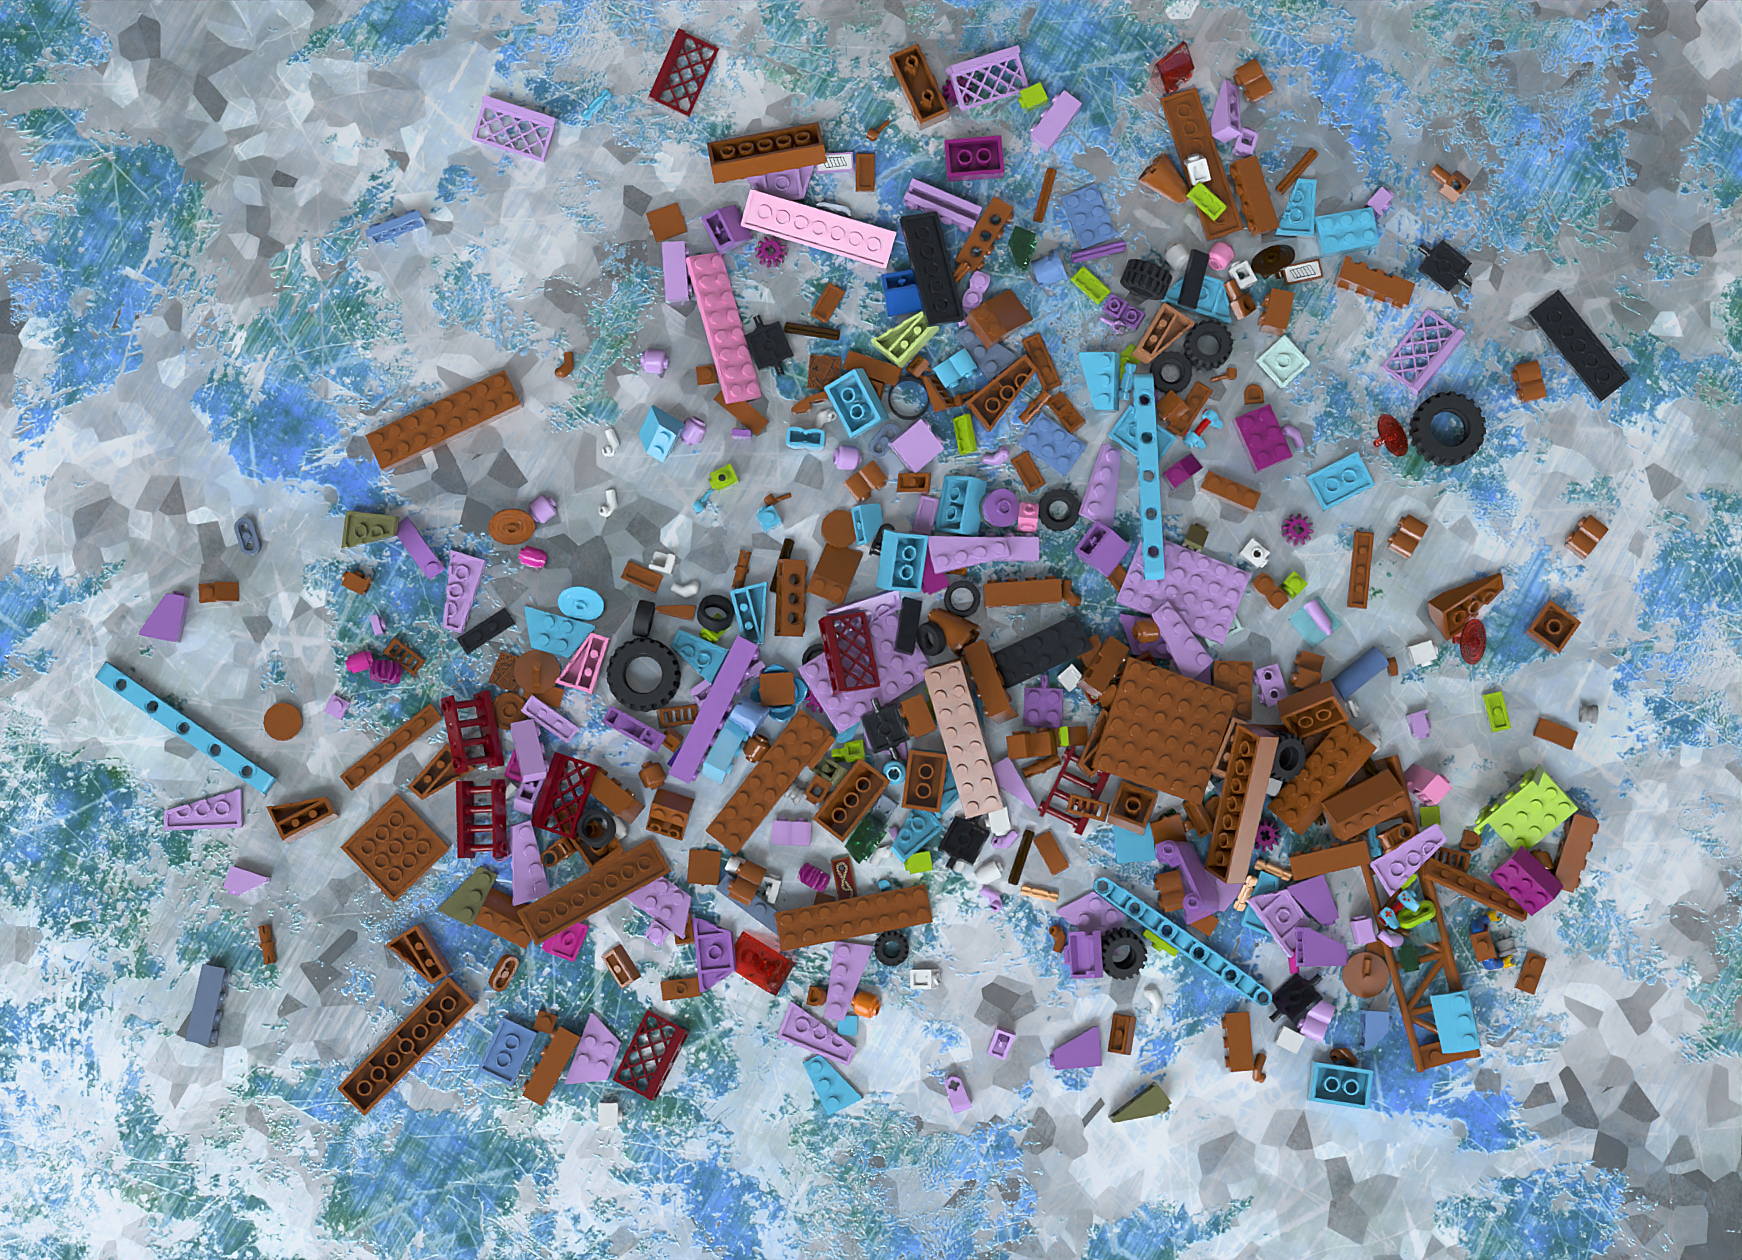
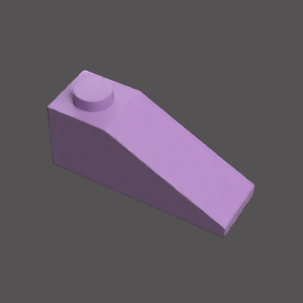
M1227 79L1222 83L1211 119L1212 137L1223 143L1242 134L1239 86Z
M542 754L543 760H547L550 767L553 757ZM545 779L526 783L522 781L515 796L513 809L532 815Z
M1009 757L993 765L999 787L1030 808L1035 809L1037 806Z

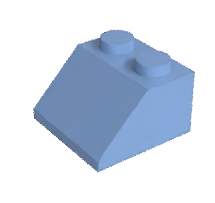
M1360 1009L1359 1049L1370 1050L1389 1032V1027L1392 1028L1393 1023L1390 1012Z

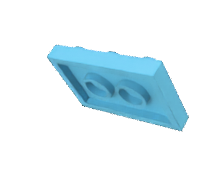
M1130 405L1108 434V437L1137 457L1134 407ZM1156 423L1159 463L1176 440V437ZM1148 434L1141 436L1144 442L1148 443L1151 441V437Z
M1358 451L1306 477L1323 512L1375 486Z

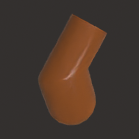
M1063 580L1062 599L1070 606H1079L1081 598L1071 591L1072 581Z

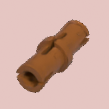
M1043 389L1033 401L1028 403L1030 405L1018 418L1027 425L1037 413L1040 414L1041 409L1052 396Z
M745 550L739 551L738 563L734 567L736 572L732 588H737L738 581H740L738 589L743 588L746 573H749L748 565L752 552L747 551L744 559Z
M1055 754L1043 760L1038 759L1036 763L1021 768L1027 780L1061 765L1058 754Z
M270 924L258 926L261 941L259 947L262 948L264 965L276 963L273 948L275 943L274 941L272 942Z

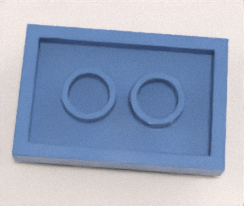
M1096 184L1060 198L1081 250L1117 237Z
M413 209L405 212L404 216L388 218L385 223L372 224L365 232L372 244L376 245L427 225L419 210L415 211Z
M1040 413L1018 443L1063 477L1067 475L1087 448V445L1043 413Z
M502 1017L477 1070L513 1087L538 1033Z

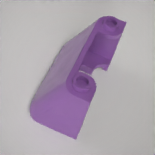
M1167 840L1156 844L1155 857L1158 863H1167L1172 869L1181 865L1193 891L1183 899V908L1186 912L1183 914V918L1186 924H1191L1217 912L1219 909V899L1195 847L1191 843Z

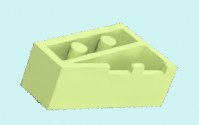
M923 311L903 321L899 326L887 330L886 333L877 338L871 339V342L889 361L903 369L937 333L939 326L927 327Z

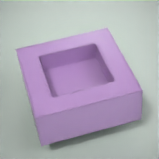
M379 615L370 616L374 634L376 636L385 635L384 629H387L384 618H381Z
M332 694L324 712L342 720L351 703Z

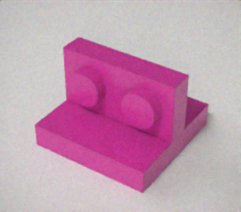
M579 922L546 940L542 945V949L549 954L574 962L589 926Z

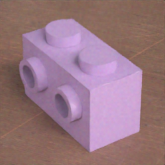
M1278 663L1253 671V683L1255 687L1258 686L1259 688L1258 698L1261 705L1264 704L1265 708L1276 705L1278 700L1288 697Z

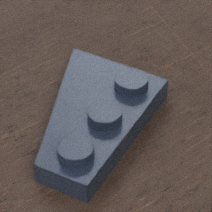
M969 325L955 335V338L967 350L988 381L1019 359L1018 356L999 343L987 350Z

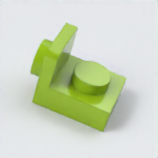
M717 612L712 618L722 619L723 617ZM703 627L699 635L703 640L716 645L717 641L730 627L719 632L710 631Z

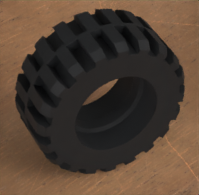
M1449 391L1448 393L1440 392L1437 395H1432L1413 413L1414 416L1410 421L1411 429L1409 430V436L1413 438L1411 441L1412 446H1416L1418 449L1416 452L1419 456L1423 455L1425 461L1428 463L1432 461L1436 466L1445 465V467H1451L1452 465L1463 463L1471 458L1484 442L1483 436L1486 434L1484 423L1486 420L1480 414L1482 412L1481 408H1476L1474 405L1475 401L1472 398L1470 400L1466 399V395L1462 393L1457 395L1456 392ZM1441 412L1452 413L1463 423L1464 437L1455 446H1444L1437 442L1432 435L1431 421Z
M634 638L632 641L624 642V645L620 648L618 647L614 655L610 657L609 666H607V683L611 693L622 705L634 711H655L667 705L674 698L680 686V665L674 653L662 642L651 638ZM639 657L654 659L660 665L662 671L660 684L654 690L647 693L633 690L626 680V670L629 664Z

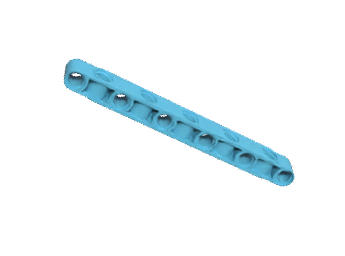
M1153 373L1133 374V399L1144 580L1164 579L1165 572ZM1142 396L1147 397L1149 403L1143 405L1140 403L1139 398ZM1148 434L1151 437V441L1148 443L1144 442L1141 436ZM1144 473H1152L1153 479L1150 481L1146 480ZM1149 509L1153 510L1155 518H1148L1146 511ZM1151 547L1155 548L1158 552L1157 556H1150L1148 549Z
M105 661L96 674L95 678L261 793L266 795L277 780L272 774L109 662ZM122 680H126L127 686L121 690L119 684ZM154 701H156L158 703V709L153 712L151 710V704ZM185 723H188L190 726L187 733L182 731V726ZM219 744L221 746V752L218 755H215L213 752V748L215 745ZM251 766L253 773L247 777L244 773L245 768Z
M1105 877L1097 878L1094 881V891L1105 898L1107 902L1144 928L1159 936L1236 992L1260 1006H1267L1271 1003V992L1260 985L1259 982L1130 892ZM1101 880L1107 883V889L1103 892L1097 888V884ZM1134 902L1139 905V911L1135 914L1129 910L1130 904ZM1164 925H1169L1171 928V933L1168 936H1164L1161 932ZM1197 947L1203 950V955L1200 958H1196L1193 954L1194 949ZM1232 969L1235 973V977L1232 980H1227L1225 976L1226 971ZM1260 992H1265L1267 995V999L1263 1003L1257 999Z

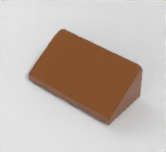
M621 944L601 956L621 989L641 977V974Z
M1113 1013L1107 1052L1131 1055L1137 1017Z

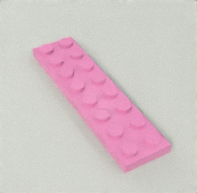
M750 189L740 225L884 269L887 268L897 233L893 230L755 189Z
M717 252L687 257L685 260L726 404L762 397L722 254L719 255Z

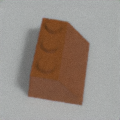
M492 887L474 920V924L526 949L532 938L517 911L526 907L527 904L522 903L513 906V897Z

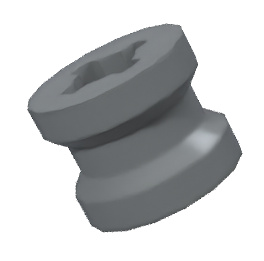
M1581 704L1579 707V722L1585 723L1590 721L1591 724H1596L1599 713L1598 705L1587 706L1586 704Z
M794 781L784 797L786 799L790 798L797 805L807 789L799 787L798 783Z
M1513 936L1494 942L1495 946L1499 949V957L1518 952L1517 948L1513 945Z

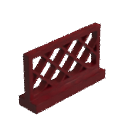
M678 28L647 100L653 103L656 102L689 117L719 48L693 37ZM688 39L694 42L696 49L686 52L684 47L685 40ZM707 48L714 51L711 58L703 60L700 50ZM698 52L701 61L691 65L688 55ZM685 56L689 66L679 69L676 61L678 58ZM702 64L705 70L704 75L696 77L692 67ZM690 69L693 79L684 82L680 72ZM678 73L681 83L671 86L669 81L670 75ZM695 81L697 91L689 94L685 84ZM683 86L686 95L676 99L673 89ZM670 90L674 100L669 102L661 100L662 93ZM687 98L690 104L688 111L681 109L677 101Z
M865 612L838 616L830 615L819 619L818 623L833 696L880 687ZM853 618H861L862 626L860 629L850 624ZM840 620L845 624L841 632L835 628L834 621ZM847 627L856 632L852 640L843 634ZM858 635L865 639L866 644L863 648L854 642ZM840 638L849 643L845 651L838 645ZM851 646L860 651L856 659L847 653ZM862 654L869 657L870 663L867 667L858 661ZM844 657L853 662L849 670L842 665ZM855 665L864 670L860 678L851 672ZM866 673L873 676L874 684H867L862 680ZM848 675L857 680L854 687L847 688L846 678Z
M554 752L531 820L532 826L574 840L577 824L583 814L598 766ZM569 761H572L576 769L568 773L567 766ZM587 766L591 767L589 776L584 778L581 770ZM578 773L580 781L573 785L570 777ZM564 780H567L569 788L562 791L561 784ZM583 785V794L577 796L575 788ZM571 791L574 799L567 803L564 795ZM560 798L563 806L556 810L554 804ZM576 803L578 809L572 815L569 807ZM565 810L568 818L560 821L558 813ZM554 816L557 824L551 828L547 827L549 819ZM570 821L572 827L568 834L565 833L562 825Z
M647 1010L613 1081L633 1090L650 1101H656L690 1031ZM649 1016L656 1019L658 1027L648 1030L646 1022ZM667 1026L675 1028L672 1037L665 1039L662 1028ZM659 1029L662 1040L653 1043L650 1032ZM647 1034L649 1045L640 1047L638 1043L639 1037ZM664 1043V1054L657 1056L654 1045ZM651 1047L653 1058L644 1061L641 1050ZM638 1051L641 1062L631 1065L629 1057L631 1053ZM655 1060L657 1068L655 1072L648 1074L645 1063ZM642 1064L645 1075L635 1078L632 1067ZM629 1069L632 1080L625 1082L619 1079L622 1071ZM646 1077L648 1086L644 1092L638 1088L636 1081Z

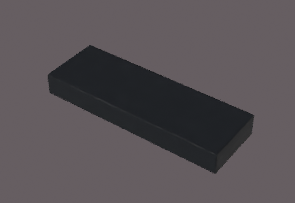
M1191 249L1177 304L1191 310H1196L1210 257L1209 254L1197 249Z
M906 596L902 598L894 651L910 656L914 654L923 601Z
M503 608L458 637L457 640L465 653L469 655L516 623L507 609Z

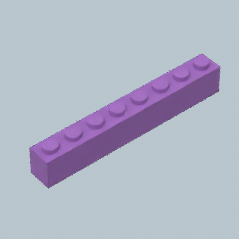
M737 635L668 773L669 775L687 784H690L691 780L696 781L700 773L697 768L700 763L704 764L708 756L705 753L708 746L713 747L717 739L714 734L717 728L722 729L726 721L723 716L726 711H731L734 702L731 700L734 694L739 695L743 687L740 682L743 677H748L752 669L749 667L751 660H756L760 653V650L757 649L758 644Z

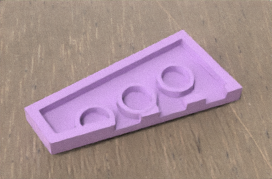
M1105 443L1101 445L1078 514L1093 522L1098 520L1110 529H1113L1121 451Z
M792 1001L790 1002L777 1038L849 1066L856 1047Z

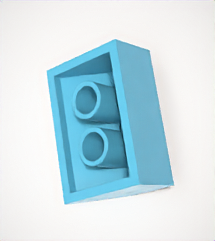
M944 476L934 532L960 537H977L987 482L967 476Z
M1469 988L1431 995L1430 999L1442 1053L1480 1049L1482 1045Z

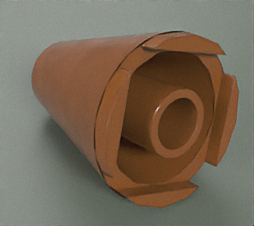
M1163 152L1152 161L1153 163L1150 166H1147L1138 178V181L1172 202L1184 204L1189 199L1186 195L1190 189L1168 156Z
M940 607L932 609L927 616L929 618L928 622H935L941 627L945 635L946 645L959 658L963 655V647L975 643L980 635L978 630L982 629L978 624Z

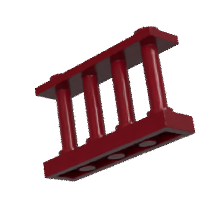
M490 690L473 694L474 699L455 702L454 695L441 699V709L444 714L453 759L452 765L456 775L468 772V766L486 763L488 770L505 766ZM476 708L477 718L459 721L457 709ZM479 726L481 737L463 739L461 728ZM483 745L485 756L466 758L465 747Z
M1071 746L1070 749L1066 748L1062 759L1065 761L1046 801H1041L1037 811L1040 812V817H1043L1046 812L1073 825L1072 827L1075 828L1073 833L1082 836L1090 818L1083 816L1074 818L1049 806L1051 799L1055 795L1067 802L1069 801L1070 794L1057 788L1061 778H1064L1089 790L1091 799L1099 800L1110 774L1099 770L1097 775L1100 777L1097 783H1090L1065 771L1070 760L1077 763L1080 757L1074 754L1076 747ZM1076 799V801H1075V805H1076V806H1078V803H1079V800H1080V799ZM1084 801V803H1083V806H1082V811H1083V813H1084V811H1085V807H1086L1087 801ZM1092 803V804H1091V808H1090V811H1089V814H1091V815H1092V812H1093L1095 803Z
M491 779V785L473 786V781H456L457 859L475 858V852L493 851V857H507V788L505 779ZM491 793L492 805L474 806L473 794ZM492 812V824L474 825V813ZM492 832L493 844H475L474 833Z

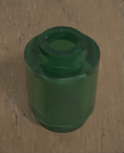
M1412 943L1401 945L1398 955L1404 973L1420 970L1419 965L1421 964L1417 946L1413 947Z

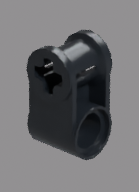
M885 523L880 526L868 555L880 557L881 551L876 549L881 550L882 530L886 527L895 530L893 525Z

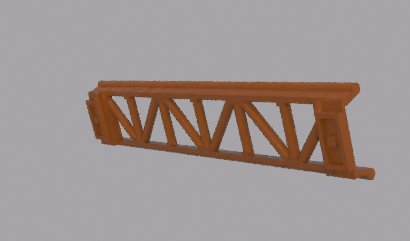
M1394 755L1375 760V763L1382 771L1385 769L1390 770L1404 789L1410 808L1380 823L1402 818L1403 823L1412 824L1415 830L1414 836H1416L1420 832L1399 756ZM1364 765L1360 767L1340 792L1371 777V774ZM1367 829L1353 836V839L1360 837L1361 841H1363L1362 835L1368 838L1367 831L1369 830ZM1426 861L1416 872L1424 900L1431 901L1436 910L1435 916L1430 919L1436 943L1401 926L1393 929L1379 921L1378 911L1383 910L1385 907L1391 908L1398 900V893L1403 890L1399 888L1389 897L1385 905L1381 907L1373 875H1376V873L1370 867V864L1361 865L1378 931L1384 929L1389 933V929L1436 951L1396 962L1393 947H1389L1381 940L1417 1073L1451 1062L1481 1057L1479 1049L1443 1054L1440 1040L1419 1046L1414 1024L1437 1035L1438 1030L1436 1025L1416 1016L1433 1011L1432 1003L1414 1007L1442 966L1449 991L1463 989L1434 883L1432 880L1423 877ZM1402 910L1398 911V912L1395 914L1396 918H1397L1399 912H1401ZM1437 960L1409 1002H1407L1399 969Z

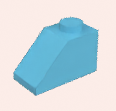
M880 503L859 505L851 509L857 546L870 543L883 523V511Z

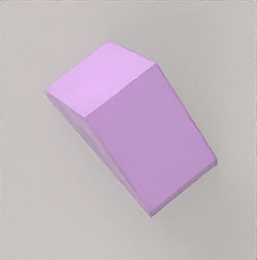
M996 1025L987 1054L1006 1060L1016 1032Z

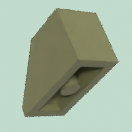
M1191 524L1181 546L1200 553L1209 531H1206V527L1201 524Z
M823 756L813 770L810 769L836 787L849 772Z

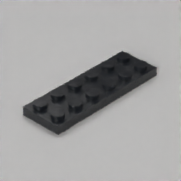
M937 211L902 216L899 220L926 326L933 327L962 322L964 315Z
M1559 290L1528 313V316L1599 403L1631 379Z
M1074 615L992 654L998 665L996 671L999 670L1005 682L1002 686L1009 689L1093 649L1078 616Z

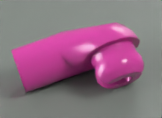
M1296 947L1293 950V957H1288L1290 974L1300 973L1299 966H1296Z

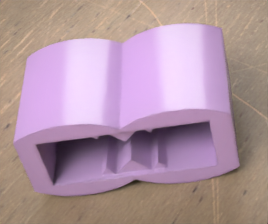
M979 271L973 274L969 289L965 292L962 300V309L964 311L970 312L981 305L982 298L989 287V275Z
M777 817V820L772 822L773 845L810 846L811 822H807V818H796V822H791L786 817Z
M1367 915L1352 917L1353 920L1349 921L1354 944L1361 945L1377 941L1372 918H1368Z
M1321 1000L1304 1018L1298 1021L1296 1026L1298 1028L1297 1033L1321 1042L1336 1006Z

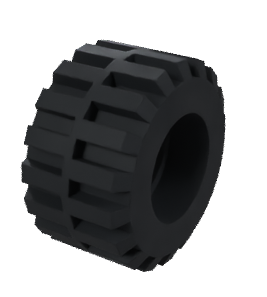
M1130 259L1125 267L1120 283L1124 288L1141 297L1151 300H1164L1173 277L1167 270L1156 264L1140 259Z
M1210 319L1207 322L1203 320L1199 324L1196 323L1187 333L1183 347H1185L1184 354L1193 363L1192 366H1198L1200 370L1207 369L1209 371L1212 368H1219L1229 358L1233 350L1232 334L1227 331L1225 325H1220L1221 322L1217 321L1215 323ZM1205 335L1214 337L1219 344L1218 352L1213 355L1202 353L1197 345L1198 339Z
M1277 729L1276 731H1269L1279 737L1270 778L1281 782L1295 779V775L1299 776L1300 770L1304 769V762L1307 760V757H1305L1307 749H1304L1305 743L1297 735Z
M1115 927L1112 928V932L1107 930L1105 936L1101 935L1103 970L1107 975L1117 980L1118 978L1126 980V977L1129 979L1134 978L1133 974L1138 975L1140 973L1139 969H1144L1145 967L1143 962H1147V957L1145 956V954H1148L1145 948L1146 945L1130 929L1126 930L1124 927H1120L1119 930ZM1122 945H1129L1130 951L1127 958L1121 962H1113L1114 951Z

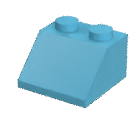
M652 405L638 433L646 453L664 462L672 453L685 424Z

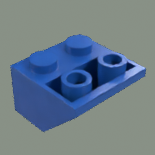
M912 269L881 274L888 317L922 311Z

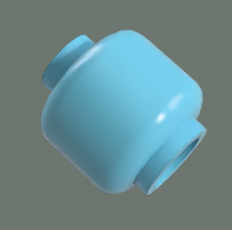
M891 759L884 765L882 775L890 781L889 784L899 785L905 780L907 765L903 760Z

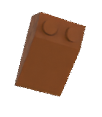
M1010 289L970 311L965 320L988 350L1033 319Z
M826 543L806 593L837 606L844 604L863 554L847 547L837 548Z

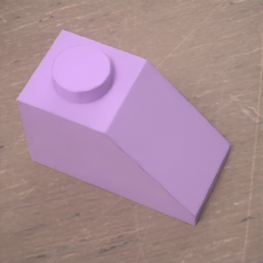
M230 866L223 888L228 889L227 893L239 896V893L246 894L270 882L271 878L237 866Z

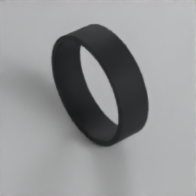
M904 377L899 379L897 383L898 385L904 381H914L919 383L927 393L925 384L917 378ZM891 386L888 394V404L891 411L897 417L904 420H914L921 417L927 411L930 403L928 393L927 405L919 414L904 416L896 412L890 401L891 392L895 388Z

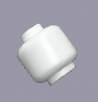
M1183 243L1170 244L1166 248L1165 260L1172 270L1185 271L1190 251Z

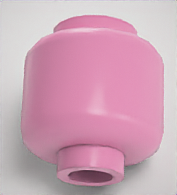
M1216 242L1207 253L1210 255L1208 265L1214 270H1225L1235 257L1232 246L1227 242Z

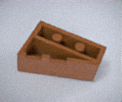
M1111 635L1107 637L1076 686L1094 698L1100 695L1103 696L1108 689L1109 682L1119 672L1117 670L1119 665L1127 660L1129 656L1127 652L1130 648Z
M1104 708L1100 710L1076 764L1089 778H1092L1099 771L1092 768L1091 765L1109 714Z
M423 922L415 925L385 945L398 954L403 961L405 960L430 984H434L454 972Z

